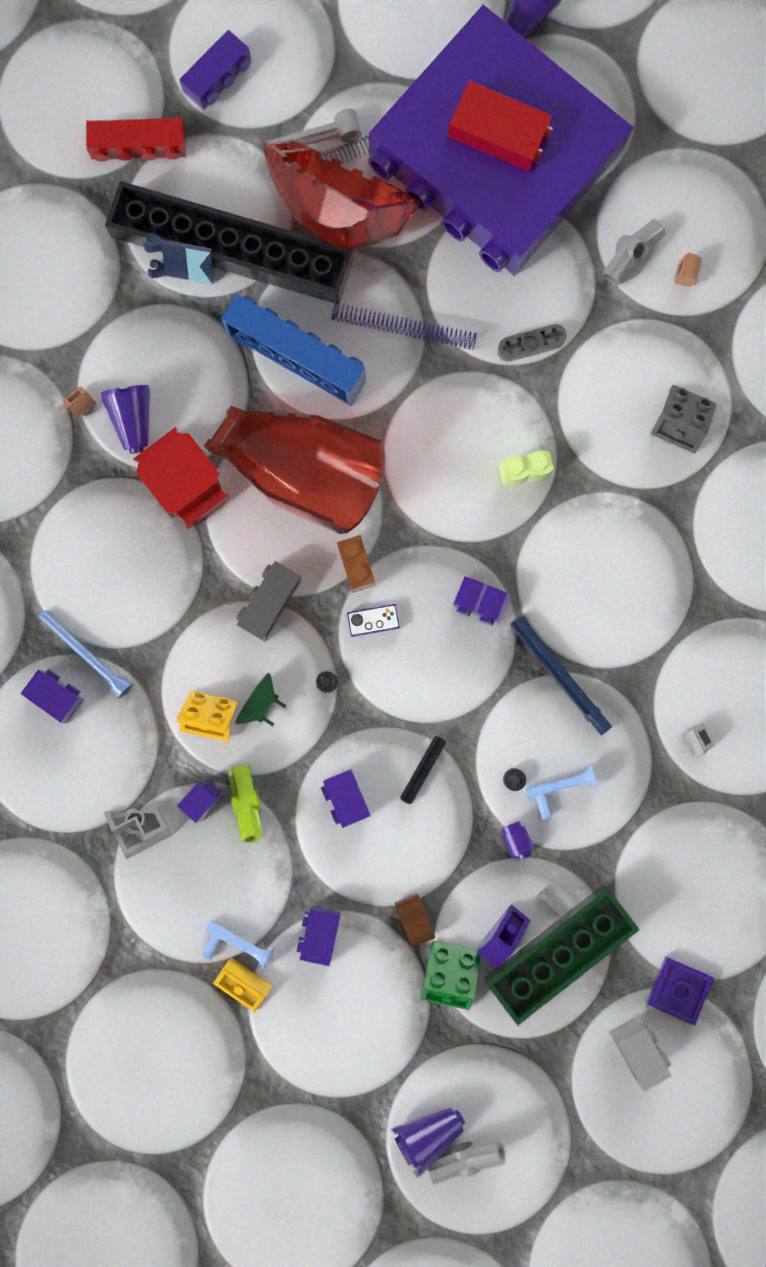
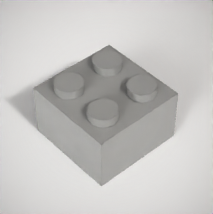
M635 1017L609 1031L634 1079L644 1092L672 1076L668 1070L671 1063L659 1046H655L658 1040L652 1029L645 1022L641 1024Z

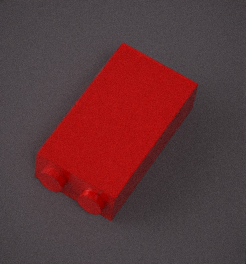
M469 80L449 124L448 137L530 171L532 164H538L543 152V149L540 148L542 142L548 141L553 127L549 126L552 115Z

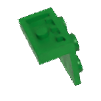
M432 941L420 1000L470 1010L475 999L481 958L477 950Z

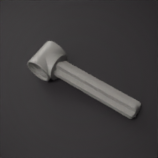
M344 109L335 115V122L270 140L268 141L269 152L271 155H275L335 137H339V140L344 143L356 141L362 135L356 112L353 109Z

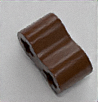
M418 893L394 902L412 948L436 938Z

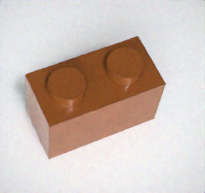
M361 535L337 542L352 593L374 587L375 580Z

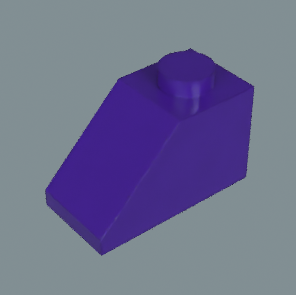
M511 904L488 932L477 952L496 968L499 967L514 953L531 920Z

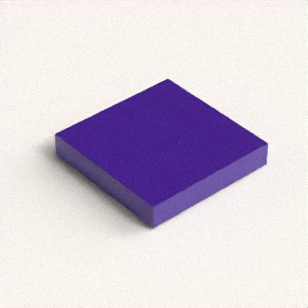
M665 956L646 1003L695 1026L714 978Z

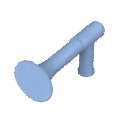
M590 764L588 770L578 776L526 788L528 799H537L541 819L552 817V814H550L545 795L584 784L595 786L596 789L598 788Z
M210 921L206 931L212 934V937L202 956L212 960L220 940H223L256 958L261 964V971H263L268 965L275 947L272 950L260 949L234 935L231 931Z

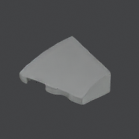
M146 808L143 811L127 809V812L113 813L112 811L104 812L111 831L114 833L126 859L172 836L158 808Z

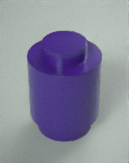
M520 821L501 829L504 834L502 838L512 858L517 856L519 861L532 855L530 850L535 847L525 826H522Z

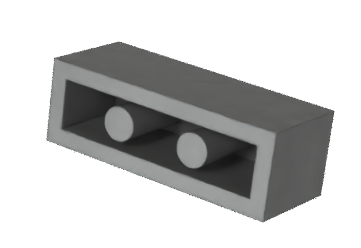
M274 561L273 565H267L262 574L264 580L260 586L256 585L249 595L251 599L247 608L243 606L236 617L238 620L237 626L264 642L302 580L301 575Z

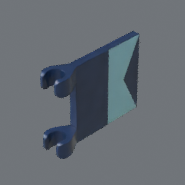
M152 233L146 235V241L152 243H144V250L148 253L162 250L164 264L156 259L150 261V267L156 269L149 268L147 270L149 277L169 276L213 284L212 253L210 248L162 240Z

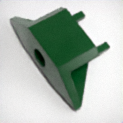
M267 673L257 684L243 705L235 724L239 725L253 721L262 723V721H265L272 727L275 723L266 718L267 714L275 702L283 708H286L287 705L278 700L279 696L274 692L270 673Z

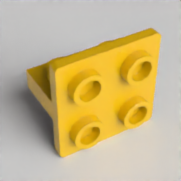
M190 691L177 716V723H180V731L228 742L231 736L233 715L238 702L226 697H216L203 692Z

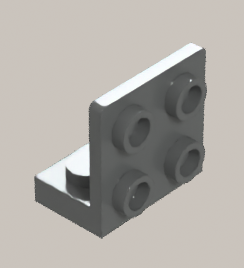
M672 385L663 410L652 428L651 435L695 454L708 434L717 404L685 388Z

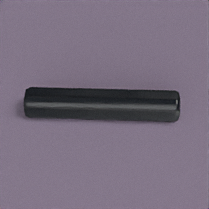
M435 736L400 796L403 802L410 805L413 803L446 745V741L441 737Z

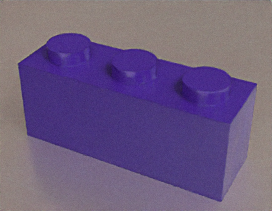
M228 29L179 79L183 93L202 110L208 105H212L217 100L218 95L232 85L238 74L246 71L250 66L252 59L249 47Z

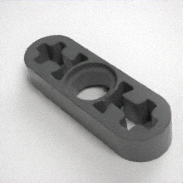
M553 324L505 337L500 341L497 353L501 360L511 362L555 350L563 346L567 332L563 326ZM552 332H555L556 335H560L558 342H555V339L551 338L546 340L545 346L543 345V337L541 334L544 335V339L551 337ZM529 337H534L538 340L539 346L535 349H530L526 346L525 340ZM519 340L521 341L520 347L514 348L512 354H509L508 351H503L505 345L509 344V347L513 348L518 346Z

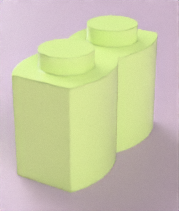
M536 451L526 457L511 456L501 462L499 472L502 485L512 487L520 485L526 480L530 482L542 481L550 476L554 468L550 452Z

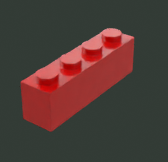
M182 118L86 121V149L92 160L100 162L107 161L108 159L130 161L136 158H143L145 160L168 158L176 160L180 157H186V128Z

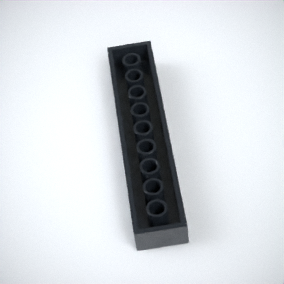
M120 181L105 223L111 238L144 247V243H152L146 241V235L152 233L162 240L210 248L213 268L337 304L341 302L354 261L352 248Z

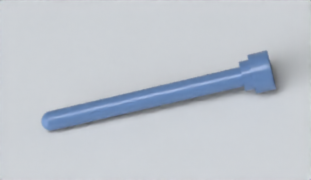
M42 611L39 614L41 621L110 683L111 692L120 699L129 692L133 684L126 677H117L49 613Z

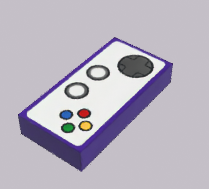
M396 604L347 612L351 637L400 629Z

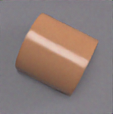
M688 252L678 262L674 279L675 284L683 286L696 285L702 262L700 256Z
M82 386L63 400V403L78 419L96 404Z

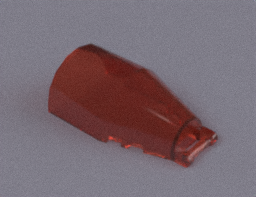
M234 406L228 408L226 411L227 416L213 437L204 444L208 451L225 458L266 499L281 510L337 534L349 533L361 523L378 494L384 474L385 452L381 440L318 415L297 417L296 414L288 413L287 416L274 415L273 412L246 411ZM234 421H236V423L234 424V426L232 427L224 441L221 443L222 439L224 438V436L226 435Z

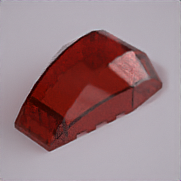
M295 140L264 143L263 152L268 171L279 196L290 213L306 230L325 243L340 249H358L384 243L398 236L420 205V200L375 176L372 180L363 177L364 171L355 167L352 171L340 166L342 161L331 158V162L320 157V151Z

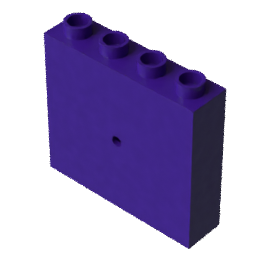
M483 4L369 132L370 157L368 158V163L372 170L382 179L388 181L394 176L407 187L405 189L407 198L418 209L426 211L429 207H432L443 216L442 225L454 239L462 242L468 237L481 248L479 256L489 268L496 272H501L505 268L515 276L622 153L634 127ZM469 80L552 115L549 126L553 127L548 141L542 142L540 148L543 149L540 160L538 164H532L530 171L448 137L449 124Z

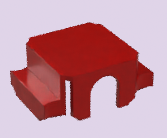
M174 427L133 458L138 463L136 474L171 518L176 516L182 519L186 524L187 530L196 526L230 498V495L222 490V484L218 479L221 475L191 435L189 433H178L177 427Z

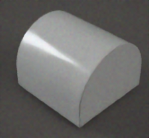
M703 723L681 734L693 757L707 752L714 746Z

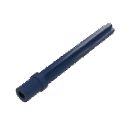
M522 617L516 618L510 624V627L578 707L587 722H590L600 735L605 734L612 728V725L601 713L598 706L596 707L525 620Z

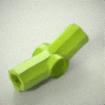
M249 765L227 770L233 794L231 796L232 807L235 817L238 819L242 843H255L264 838L259 814L261 812L260 800L257 790H254Z

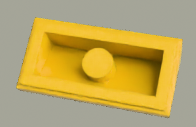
M233 958L228 960L213 983L253 1012L257 1010L272 987L270 983Z

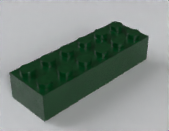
M602 885L484 977V981L516 1025L519 1026L640 929L611 891Z

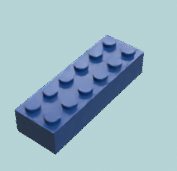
M236 294L221 318L228 336L352 406L366 383L365 367L362 361L353 356L348 358L335 345L329 344L327 346L320 342L321 339L312 332L306 334L299 330L300 327L293 321L287 320L285 322L278 318V314L272 309L265 308L264 310L257 306V302L249 296L245 295L243 298Z

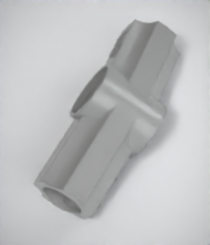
M652 219L632 236L623 235L616 244L615 256L602 273L605 279L618 286L634 263L642 262L646 258L648 250L663 239L666 235L665 228L658 220Z
M499 1139L475 1145L472 1142H464L453 1147L451 1152L441 1155L428 1168L434 1185L457 1176L462 1178L470 1177L482 1169L504 1165L506 1162V1151Z

